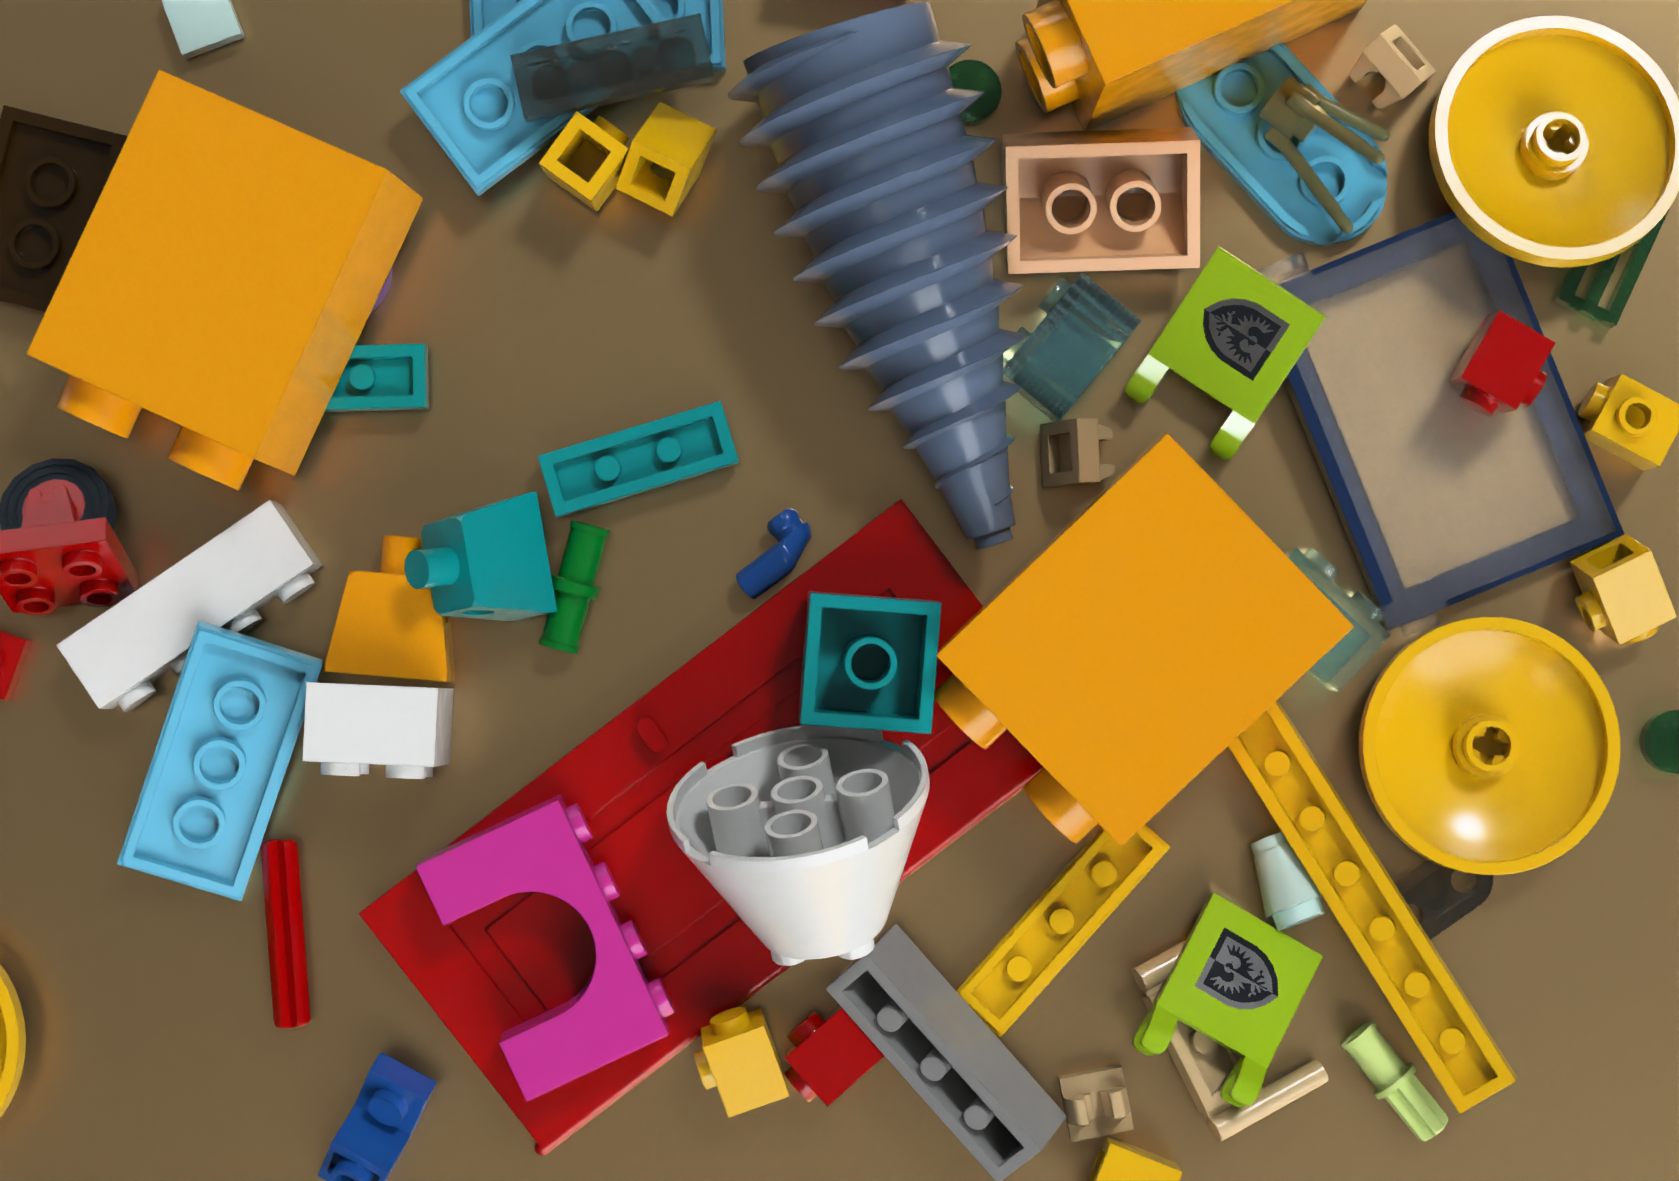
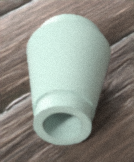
M1282 832L1258 840L1250 845L1255 856L1253 858L1266 919L1273 918L1278 931L1291 928L1326 913L1320 900L1323 896Z

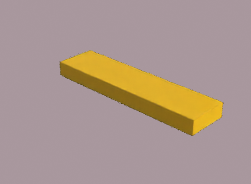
M1146 824L1121 847L1100 827L955 990L981 1020L1001 1038L1170 849V846Z

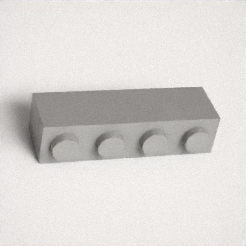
M895 924L874 942L875 947L873 951L862 958L854 959L825 989L995 1181H1003L1042 1151L1067 1115L902 929Z

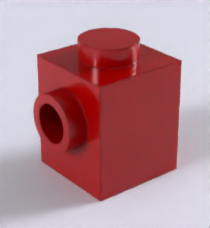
M1496 311L1486 315L1448 382L1462 390L1458 397L1459 400L1472 409L1490 417L1493 416L1496 410L1503 414L1517 410L1520 404L1529 407L1547 379V374L1540 369L1556 343L1503 311Z
M838 1004L823 1019L815 1011L812 1012L786 1036L793 1045L785 1052V1060L791 1067L784 1074L794 1088L808 1102L818 1096L828 1107L885 1056Z

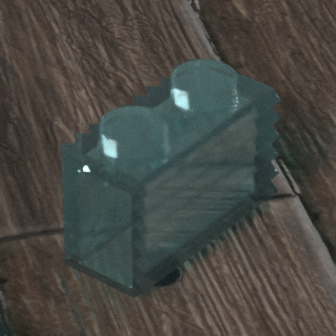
M1083 272L1073 284L1063 277L1057 282L1038 306L1047 313L1046 317L1032 334L1022 326L1017 333L1025 334L1026 337L1003 353V360L1007 363L1003 368V381L1022 386L1018 392L1053 422L1060 421L1142 321Z

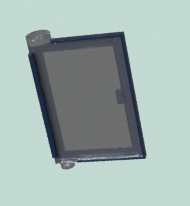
M1454 212L1310 270L1303 252L1257 270L1327 316L1284 382L1385 630H1392L1400 626L1404 637L1421 633L1440 624L1436 614L1438 610L1624 535L1551 352L1540 369L1547 374V379L1529 407L1520 404L1517 410L1503 414L1496 410L1493 416L1490 417L1472 409L1459 400L1458 397L1462 390L1448 382L1486 315L1501 310L1543 335L1513 258L1483 242L1462 223Z

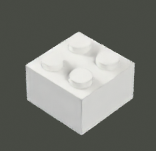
M306 682L302 761L321 762V775L360 776V774H369L370 764L386 765L385 777L425 779V777H433V767L450 764L454 688Z

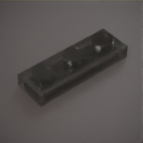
M700 13L510 55L526 122L715 81Z

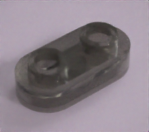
M1427 859L1394 882L1406 903L1414 904L1418 908L1420 915L1418 922L1431 940L1480 906L1488 898L1493 886V875L1471 873L1472 881L1470 886L1463 891H1457L1451 884V876L1455 870L1443 867Z

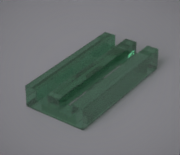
M1667 213L1648 234L1634 245L1606 309L1598 306V303L1621 253L1601 261L1585 299L1575 296V293L1588 265L1569 267L1554 302L1608 327L1616 326Z

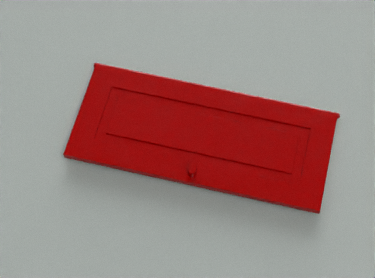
M902 499L896 501L447 845L454 844L559 794L562 795L567 807L578 803L593 835V838L584 842L594 866L605 861L620 892V897L611 901L622 924L631 919L633 920L646 947L648 955L639 959L649 982L657 978L661 979L673 1004L675 1013L666 1017L669 1023L668 1036L530 1101H526L499 1044L502 1032L567 1002L587 983L596 963V949L591 930L581 914L569 903L553 895L541 892H520L501 898L443 925L417 869L359 912L360 917L536 1141L534 1149L538 1155L548 1154L701 1036V1028L711 1025L710 1020L715 1015L725 1010L739 1007L791 967L776 964L772 960L771 951L765 947L679 848L670 833L666 813L667 803L677 783L701 761L706 763L708 770L733 756L731 745L769 731L805 725L800 724L798 720L808 591L938 601L941 603L938 652L943 644L983 607ZM938 657L935 690L953 674ZM935 698L931 734L882 730L883 740L902 746V741L906 739L913 743L926 760L930 778L928 797L899 883L1017 794L1043 768L1008 730L986 750L983 749L954 723Z

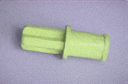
M1374 1021L1366 1022L1345 1038L1340 1046L1349 1053L1376 1087L1373 1095L1378 1100L1385 1098L1418 1140L1424 1142L1433 1138L1444 1129L1448 1122V1116L1414 1075L1417 1070L1414 1063L1405 1064L1376 1028L1377 1025Z

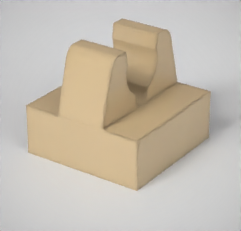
M1395 24L1379 34L1362 50L1363 53L1352 68L1350 77L1356 83L1368 75L1369 72H1380L1386 79L1385 89L1372 103L1377 108H1384L1410 95L1437 71Z
M1075 418L1040 424L1043 488L1100 483L1101 480L1114 475L1115 465H1102L1099 458V442L1113 440V431L1109 427L1098 424V418Z
M1120 1064L1057 1076L1064 1112L1067 1115L1066 1122L1071 1142L1134 1130L1123 1070Z

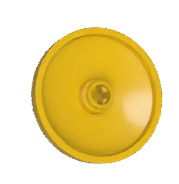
M1538 16L1515 21L1495 29L1479 39L1462 55L1444 80L1436 96L1429 125V150L1434 175L1443 196L1456 216L1472 233L1494 249L1512 258L1540 266L1564 268L1595 264L1623 253L1635 245L1656 226L1674 202L1679 191V100L1669 80L1659 66L1647 53L1620 33L1603 25L1574 17Z
M1504 617L1469 618L1442 625L1417 637L1402 648L1382 670L1372 686L1361 717L1359 730L1360 767L1364 784L1378 814L1388 828L1414 852L1436 864L1460 872L1480 875L1515 874L1532 870L1562 856L1577 845L1597 823L1613 793L1619 771L1621 749L1619 723L1609 692L1598 673L1583 655L1564 639L1535 624Z

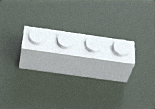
M269 500L56 646L99 709H114L120 706L123 712H127L156 693V689L152 685L155 680L170 670H173L176 676H180L198 620L244 634L262 620L257 611L278 597L283 604H286L309 590L315 584L310 575L322 568L323 565L282 504Z

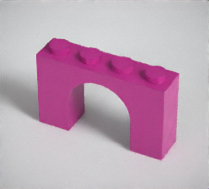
M561 794L423 857L415 866L443 925L506 896L520 892H541L553 895L569 903L581 914L591 930L596 949V963L584 987L567 1002L502 1032L499 1044L526 1101H530L668 1036L669 1023L666 1017L675 1013L673 1004L661 979L657 978L649 982L639 959L648 955L635 923L631 919L622 924L611 902L620 897V892L607 864L604 861L594 866L584 842L592 839L593 835L578 803L567 807Z

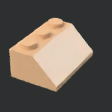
M1192 127L1001 134L1002 186L1008 187L1002 192L1005 233L1017 235L1014 240L1006 245L1008 274L1200 268V139Z

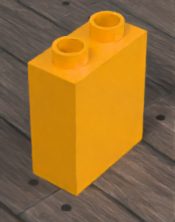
M1038 0L1035 9L1022 15L1027 37L1016 41L1015 47L1024 75L1041 109L1047 113L1071 102L1083 130L1090 131L1212 76L1223 68L1235 63H1241L1266 52L1277 44H1286L1358 12L1367 0Z
M158 70L26 354L70 374L55 406L89 423L128 439L141 409L144 408L181 425L167 458L206 477L240 490L254 459L295 476L423 198L383 167Z
M1165 431L943 644L936 656L953 674L935 690L934 698L954 723L983 749L986 750L1008 730L1031 753L1043 768L1023 786V790L1041 813L1069 840L1077 844L1091 829L1099 824L1121 847L1347 635L1354 626Z

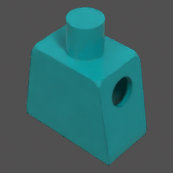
M529 492L491 502L425 524L421 531L424 549L409 552L405 559L404 570L407 581L415 589L431 588L434 609L440 616L516 621L557 612L537 492Z

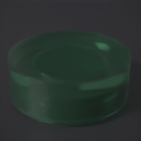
M962 60L951 65L949 70L954 88L985 91L961 113L964 126H977L986 122L995 114L1001 100L1002 88L998 75L989 65L978 60Z
M1665 710L1656 713L1646 721L1640 733L1639 744L1644 759L1654 769L1664 773L1679 774V710Z

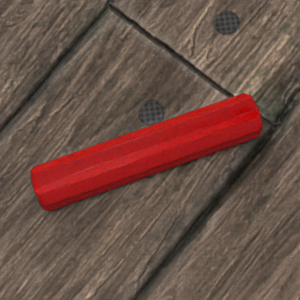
M273 839L263 842L260 847L273 1021L277 1028H299L309 1024L311 1017L298 846L294 839Z

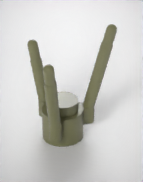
M1290 76L1277 89L1260 112L1259 116L1271 125L1264 138L1281 150L1340 230L1346 234L1351 233L1353 230L1351 221L1293 144L1291 138L1295 136L1304 143L1319 126L1358 154L1363 155L1378 165L1384 162V154L1332 117L1379 141H1387L1390 133L1360 114L1325 97L1309 83L1304 86L1294 77Z

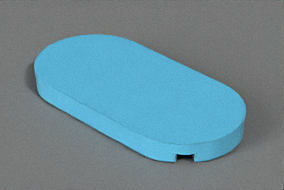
M1283 43L1277 44L1269 48L1268 51L1241 63H1235L1223 68L1220 72L1175 92L1178 113L1185 127L1193 128L1200 139V144L1268 218L1290 238L1320 247L1346 243L1366 231L1382 211L1387 194L1386 176L1388 174L1385 160L1382 164L1378 165L1372 161L1369 162L1366 157L1358 154L1319 126L1304 143L1295 136L1291 138L1293 144L1351 221L1353 230L1351 233L1346 234L1340 230L1332 217L1328 215L1281 150L1264 138L1271 125L1259 116L1260 112L1277 89L1290 76L1294 77L1304 86L1309 83L1325 97L1339 103ZM1332 117L1337 122H1339L1340 124H1342L1343 126H1345L1346 128H1348L1349 130H1351L1352 132L1366 140L1367 143H1369L1371 146L1382 152L1376 144V142L1368 134L1362 133L1361 131Z

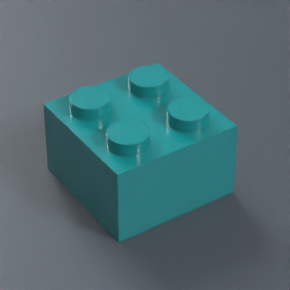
M808 591L798 710L800 724L931 734L941 603L934 600Z

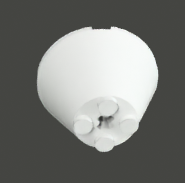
M819 725L792 726L758 734L731 745L732 757L708 770L706 763L701 761L682 777L673 789L667 803V820L673 840L765 947L771 951L772 960L776 964L792 966L806 959H822L837 955L843 959L853 960L862 958L873 951L875 947L873 938L882 930L887 921L930 789V778L926 760L913 743L906 739L902 741V746L883 740L882 730Z

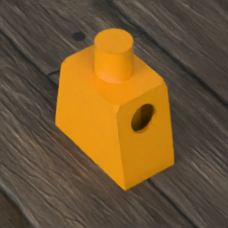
M383 535L380 573L350 570L328 649L324 672L454 682L455 666L450 616H440L436 612L433 605L431 588L415 589L409 584L405 575V559L409 552L421 548V538Z

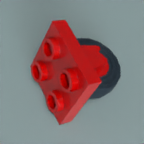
M52 458L29 466L13 478L2 494L0 502V594L13 613L45 615L54 611L57 607L80 604L91 607H107L117 603L119 599H125L139 589L138 573L114 533L117 509L113 493L109 485L92 467L75 459Z

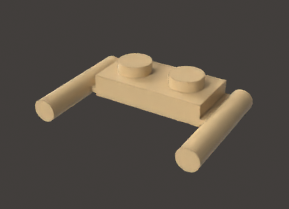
M1186 940L1132 969V975L1136 984L1145 994L1142 1000L1148 1012L1160 993ZM1179 1020L1167 1047L1198 1112L1206 1115L1208 1127L1218 1142L1227 1139L1328 1082V1075L1324 1067L1318 1060L1314 1059L1270 1085L1261 1088L1257 1099L1252 1105L1234 1107L1220 1097V1090L1241 1056Z

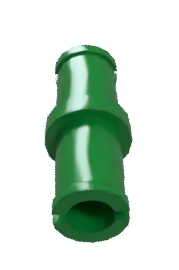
M571 520V528L558 575L551 574L557 612L547 614L539 644L556 650L578 654V645L590 600L598 599L601 588L595 585L610 530Z

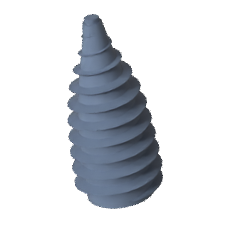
M917 2L839 22L784 41L748 57L743 61L748 76L728 93V98L757 103L762 121L750 130L739 143L742 146L772 149L778 167L757 185L755 190L759 192L788 194L796 211L794 215L773 233V236L806 240L814 255V258L792 281L825 284L834 300V303L813 325L845 328L857 346L837 369L868 370L882 390V393L869 406L867 411H892L910 437L901 449L917 450L936 481L934 488L941 490L966 539L973 538L976 550L1013 539L1010 527L1015 525L1011 498L1014 488L1010 485L1008 446L1015 440V437L1006 434V400L1020 391L1022 386L1003 381V353L1023 340L1026 335L999 328V305L1024 285L994 279L993 256L1014 240L1017 235L986 230L984 207L1008 187L977 182L974 159L997 139L966 135L961 114L985 91L954 88L949 70V65L973 44L941 41L930 2Z

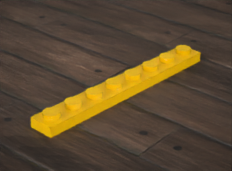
M1276 700L1228 747L1459 1114L1516 1082L1517 1076L1284 708Z

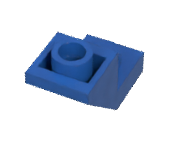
M380 1052L367 1074L354 1107L331 1142L318 1176L326 1181H388L425 1111L437 1082Z

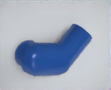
M793 508L785 509L768 522L767 529L778 542L736 574V579L741 589L752 599L759 597L792 572L811 539L809 522L803 523L799 513Z

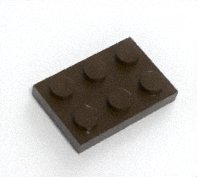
M6 105L3 106L0 118V302L41 313L46 312L128 136Z

